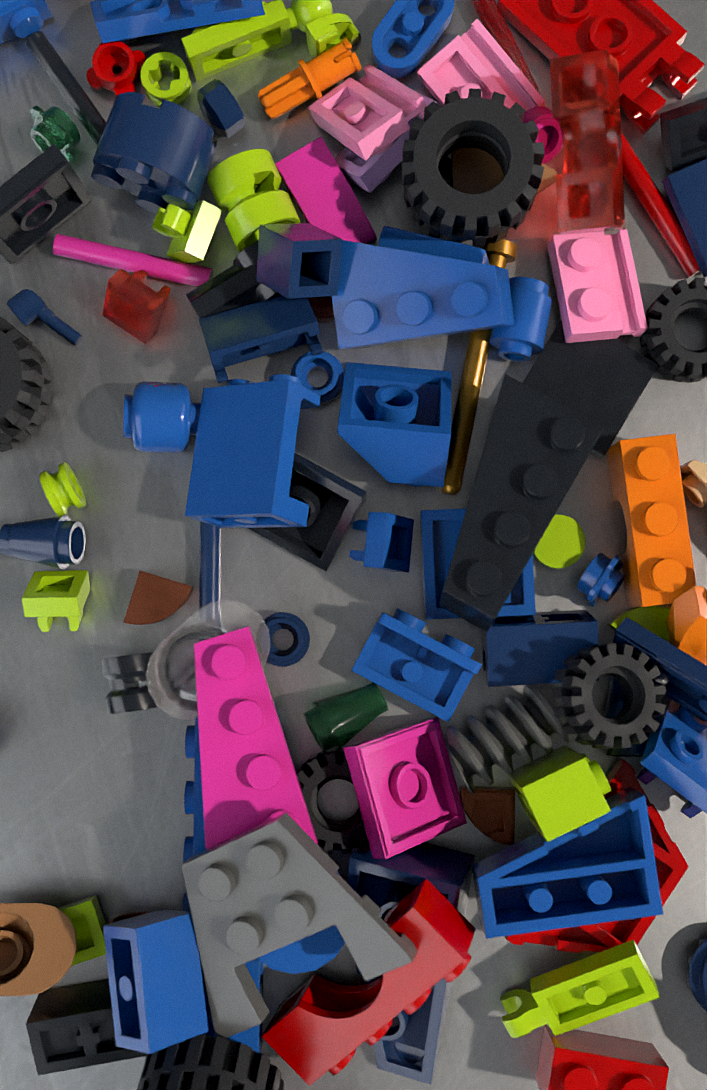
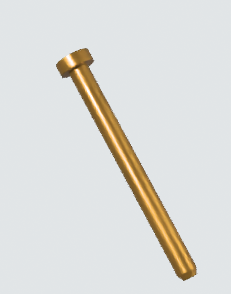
M487 238L485 246L480 248L486 251L489 265L505 269L506 263L515 261L518 246L505 239L495 242L494 238ZM492 329L470 333L451 427L444 486L440 487L444 494L457 495L461 490Z

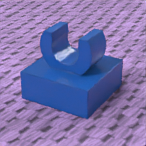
M369 512L368 520H357L352 525V529L367 532L365 549L362 551L350 550L349 557L356 561L364 562L363 567L409 573L414 519L386 512Z

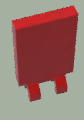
M498 0L497 3L502 16L606 113L609 114L621 104L629 121L643 135L659 121L660 115L658 112L666 103V100L660 94L648 87L662 74L667 87L681 100L695 87L698 81L695 76L702 71L705 65L695 55L681 47L688 31L653 0Z

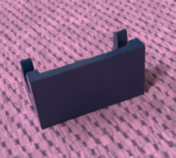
M281 295L199 319L218 383L229 381L225 367L304 344H307L312 356L323 353L322 346L317 337L320 334L318 321L307 298L288 299Z
M587 610L536 613V615L496 617L488 633L481 629L483 671H486L488 687L562 683L554 679L558 669L568 668L563 661L570 655L579 654L578 650L598 646V621Z

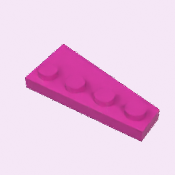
M250 626L194 643L206 849L285 812L318 845Z

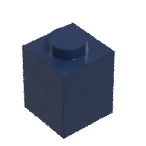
M309 223L260 224L256 281L288 299L337 296L343 239Z

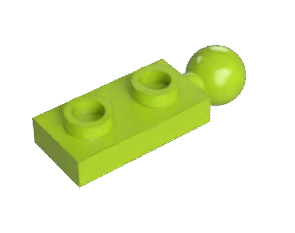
M274 0L269 3L262 2L265 15L197 27L191 35L181 38L196 82L291 44V31L300 29L306 33L305 24L319 17L332 14L331 1L292 0L291 7L289 8L285 7L283 0Z

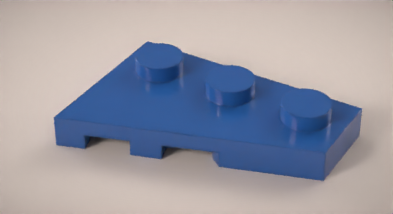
M94 0L90 2L102 43L114 41L129 42L142 36L265 15L261 0Z

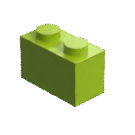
M566 745L553 750L550 754H545L533 760L534 762L531 764L526 763L514 769V773L508 775L531 824L547 842L611 812L604 797V794L611 791V787L598 762L595 759L590 761L585 753L580 755Z

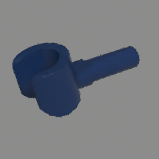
M21 290L7 302L8 307L24 326H28L40 317L48 327L72 345L76 346L82 338L80 333L58 318L32 290Z

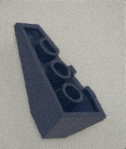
M425 842L387 859H373L371 850L355 852L350 857L347 884L360 897L367 895L382 910L379 917L384 921L388 911L427 878L465 917L475 855ZM356 964L357 973H358V974H361V972H360V970H359V968H358V966H357V964ZM383 974L367 981L363 977L364 985L378 980ZM442 978L431 987L430 995L415 1012L407 1015L402 1011L393 1018L392 1025L388 1031L373 1045L378 1069L431 1085L434 1078L452 981L447 983Z

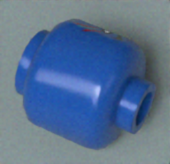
M140 382L135 386L133 395L124 394L123 437L132 438L134 447L141 452L182 453L189 445L190 435H197L201 403H191L190 391L185 384Z

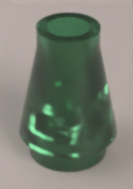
M371 682L363 687L312 702L314 708L303 713V716L314 739L323 752L334 746L339 751L376 717L388 711V706L377 685Z

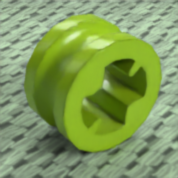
M170 52L155 53L146 59L141 68L140 77L149 100L159 108L163 99L179 106L185 103L190 95L192 85L183 60ZM163 72H172L174 80L170 82V89L161 90L158 82L162 80Z
M66 462L58 465L56 473L52 474L45 470L39 474L43 491L58 516L67 515L70 506H76L79 509L86 506V499L79 481Z

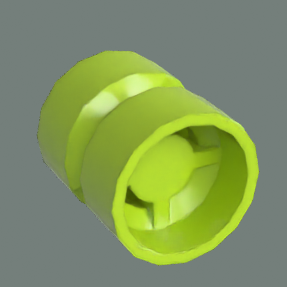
M251 149L240 152L225 159L209 172L207 177L208 185L218 208L228 213L225 223L239 252L259 240L260 224L300 223L289 194L283 190H278L282 184V179L269 151L265 149Z

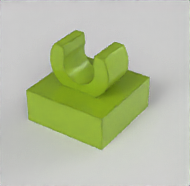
M204 200L195 203L193 210H183L173 204H168L166 209L158 208L151 228L162 235L172 238L166 256L186 263L203 261L222 210Z
M88 570L34 571L22 596L24 616L37 617V624L42 632H49L53 623V617L66 616L69 620L70 631H77L83 617V607L90 591Z

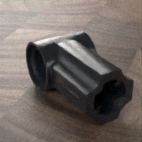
M259 240L242 250L233 260V266L185 294L199 318L281 296V294L256 281Z

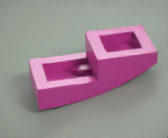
M322 137L317 138L275 163L282 182L303 214L305 223L312 224L345 241L369 245L377 241V236L364 210Z

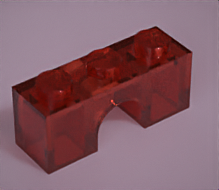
M606 49L550 59L552 116L560 125L564 148L562 175H556L559 233L571 234L624 230L625 209L618 61Z

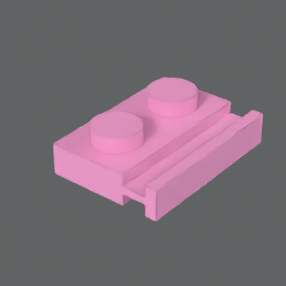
M478 19L471 24V28L461 37L458 35L417 70L419 80L441 106H444L445 94L457 91L459 98L464 99L468 98L469 88L482 89L481 98L491 100L494 91L505 95L504 106L509 109L516 102L525 109V112L534 107H545L544 98Z
M371 64L363 68L366 75L356 81L351 77L308 107L317 126L365 161L373 155L386 151L395 139L408 131L410 128L407 122L417 115L424 119V108L426 107L422 95Z
M627 229L619 230L617 234L605 235L604 231L552 235L547 247L566 343L617 339L620 335L632 334L633 337H640L648 326Z

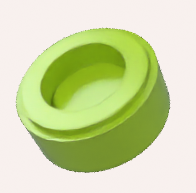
M555 515L533 552L534 559L549 569H562L573 565L581 558L586 545L582 527L569 516Z

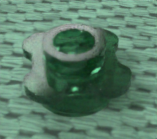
M38 106L32 107L29 112L33 118L34 126L31 128L30 135L35 145L43 153L51 145L55 144L69 163H72L73 157L70 150L80 143L81 140L80 133L74 122L58 107L51 106L45 112Z

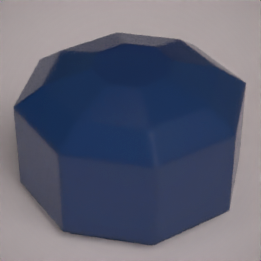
M213 79L197 91V100L201 113L210 127L218 134L229 138L245 127V116L236 99L223 82Z

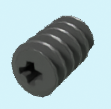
M524 686V705L511 694L505 696V715L491 704L486 706V725H483L473 715L467 716L465 719L467 735L465 736L453 725L446 727L448 741L446 749L471 795L475 793L474 775L477 774L488 785L494 783L493 765L497 764L508 775L514 773L512 755L517 754L527 764L533 763L531 745L534 743L540 746L547 754L552 753L551 734L556 733L569 744L568 735L561 728L563 724L560 718L555 717L553 706L547 697L535 686Z

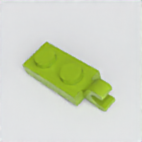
M633 939L530 979L531 992L524 989L511 990L500 997V1001L507 1012L506 1015L502 1016V1021L510 1036L518 1038L546 1024L549 1025L554 1036L658 999L660 996L656 982Z

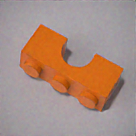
M676 434L620 440L607 451L613 502H620L627 527V549L624 554L620 555L622 557L621 562L623 563L622 571L626 575L624 586L627 608L672 604L675 598L693 586H697Z

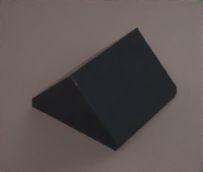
M294 452L289 497L309 504L307 526L248 529L320 569L327 571L364 505L367 492Z

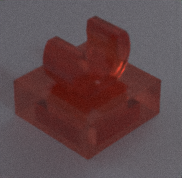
M121 268L108 280L102 315L146 345L158 332L162 312L167 306L171 288L164 285L160 291L156 292L145 285L148 275L146 271L139 270L131 275Z

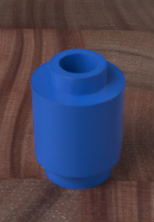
M529 277L509 278L515 325L492 329L489 343L499 349L498 355L500 357L516 362H527L530 360L531 355L543 352L552 299L548 296L549 286L545 282Z

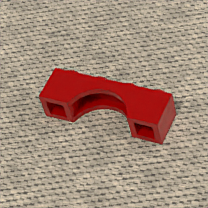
M427 878L391 908L384 919V922L399 937L404 933L414 943L418 952L413 962L384 973L382 977L374 982L360 986L339 985L315 974L279 1005L261 1036L309 1086L326 1072H329L332 1076L338 1074L350 1062L358 1046L363 1042H366L369 1046L374 1045L388 1031L395 1016L402 1011L407 1015L415 1012L430 995L432 986L442 978L447 983L453 981L468 966L471 960L468 950L476 928Z

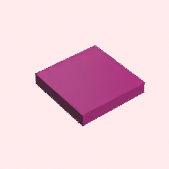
M438 717L427 718L344 748L373 859L390 858L467 823Z

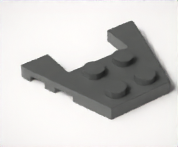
M286 812L190 857L182 865L214 1030L218 1037L227 1038L262 1024L270 1012L244 963L328 927L337 926L365 981L413 962L418 952L414 943L404 933L399 937L379 917L382 910L367 895L360 897L339 876L337 870L340 867Z

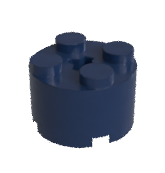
M125 92L117 95L93 158L94 167L91 177L105 187L115 190L124 189L138 196L136 203L143 209L155 214L158 208L166 209L168 204H173L183 210H193L195 203L199 200L218 145V140L211 142L214 134L213 129L191 111L163 99L160 109L142 104L146 94Z

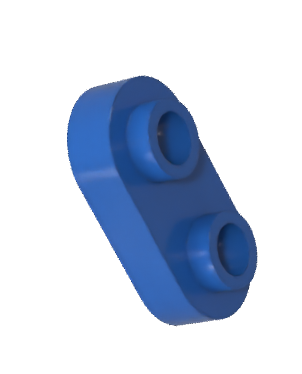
M396 0L372 36L371 55L376 68L392 78H403L414 73L451 22L455 0ZM422 6H430L436 12L432 15H423L418 9ZM399 47L404 49L407 54L401 58H395L389 54V51L392 48Z

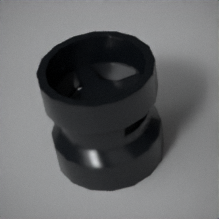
M156 652L101 659L102 675L109 680L110 692L105 697L107 714L140 711L162 706L161 691L154 685L153 673L158 668ZM138 682V687L125 688V684Z

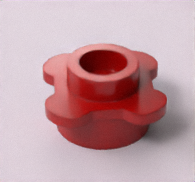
M101 42L93 54V67L89 68L86 73L87 81L92 88H105L115 92L116 96L125 92H136L135 83L147 58L142 51H132L123 42ZM120 66L122 70L120 73L115 74L112 72L113 68Z

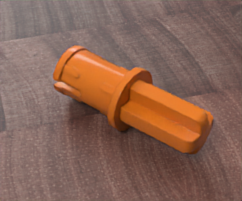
M346 37L340 40V43L306 63L303 59L298 60V68L258 92V99L270 119L280 117L313 96L319 100L322 98V91L352 73L362 70L360 61L356 53L351 52L352 45Z

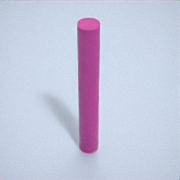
M57 234L53 243V253L57 256L194 287H199L213 278V268L62 234Z

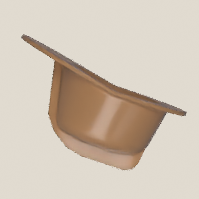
M0 903V996H28L43 993L57 984L70 969L77 950L76 930L69 916L55 906L41 903Z

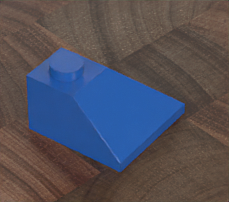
M346 362L337 433L388 482L408 484L416 487H443L451 438L452 371Z

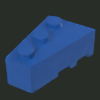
M342 241L337 296H332L339 349H362L515 325L507 269L494 265Z
M629 786L605 798L611 812L549 842L537 832L473 864L472 872L479 921L486 939L663 915L645 794Z

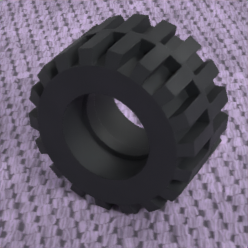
M469 88L468 98L460 99L457 91L445 94V103L442 107L434 100L424 108V120L416 117L410 126L409 140L405 139L402 151L403 197L407 208L412 207L413 219L418 226L421 227L425 223L429 226V236L441 238L442 234L451 237L450 241L462 244V240H472L474 247H484L487 238L493 237L495 242H498L507 236L510 227L516 230L524 221L526 212L530 211L542 180L544 167L541 164L545 152L543 142L536 143L539 129L534 120L525 124L522 122L525 114L523 107L516 102L509 109L504 106L505 95L494 91L490 100L481 98L482 89ZM477 148L489 153L496 159L502 169L504 178L500 184L487 192L466 194L449 186L440 175L438 166L445 157L455 150Z
M0 317V452H5L13 449L11 440L14 438L24 442L32 436L26 429L31 422L38 426L41 425L45 416L39 413L38 409L40 404L50 405L51 394L44 389V385L51 383L50 372L42 366V363L46 361L42 353L32 345V341L2 317Z
M201 1034L147 1054L137 1090H284V1080L281 1079L282 1073L278 1067L270 1064L269 1058L262 1053L252 1050V1047L227 1038Z

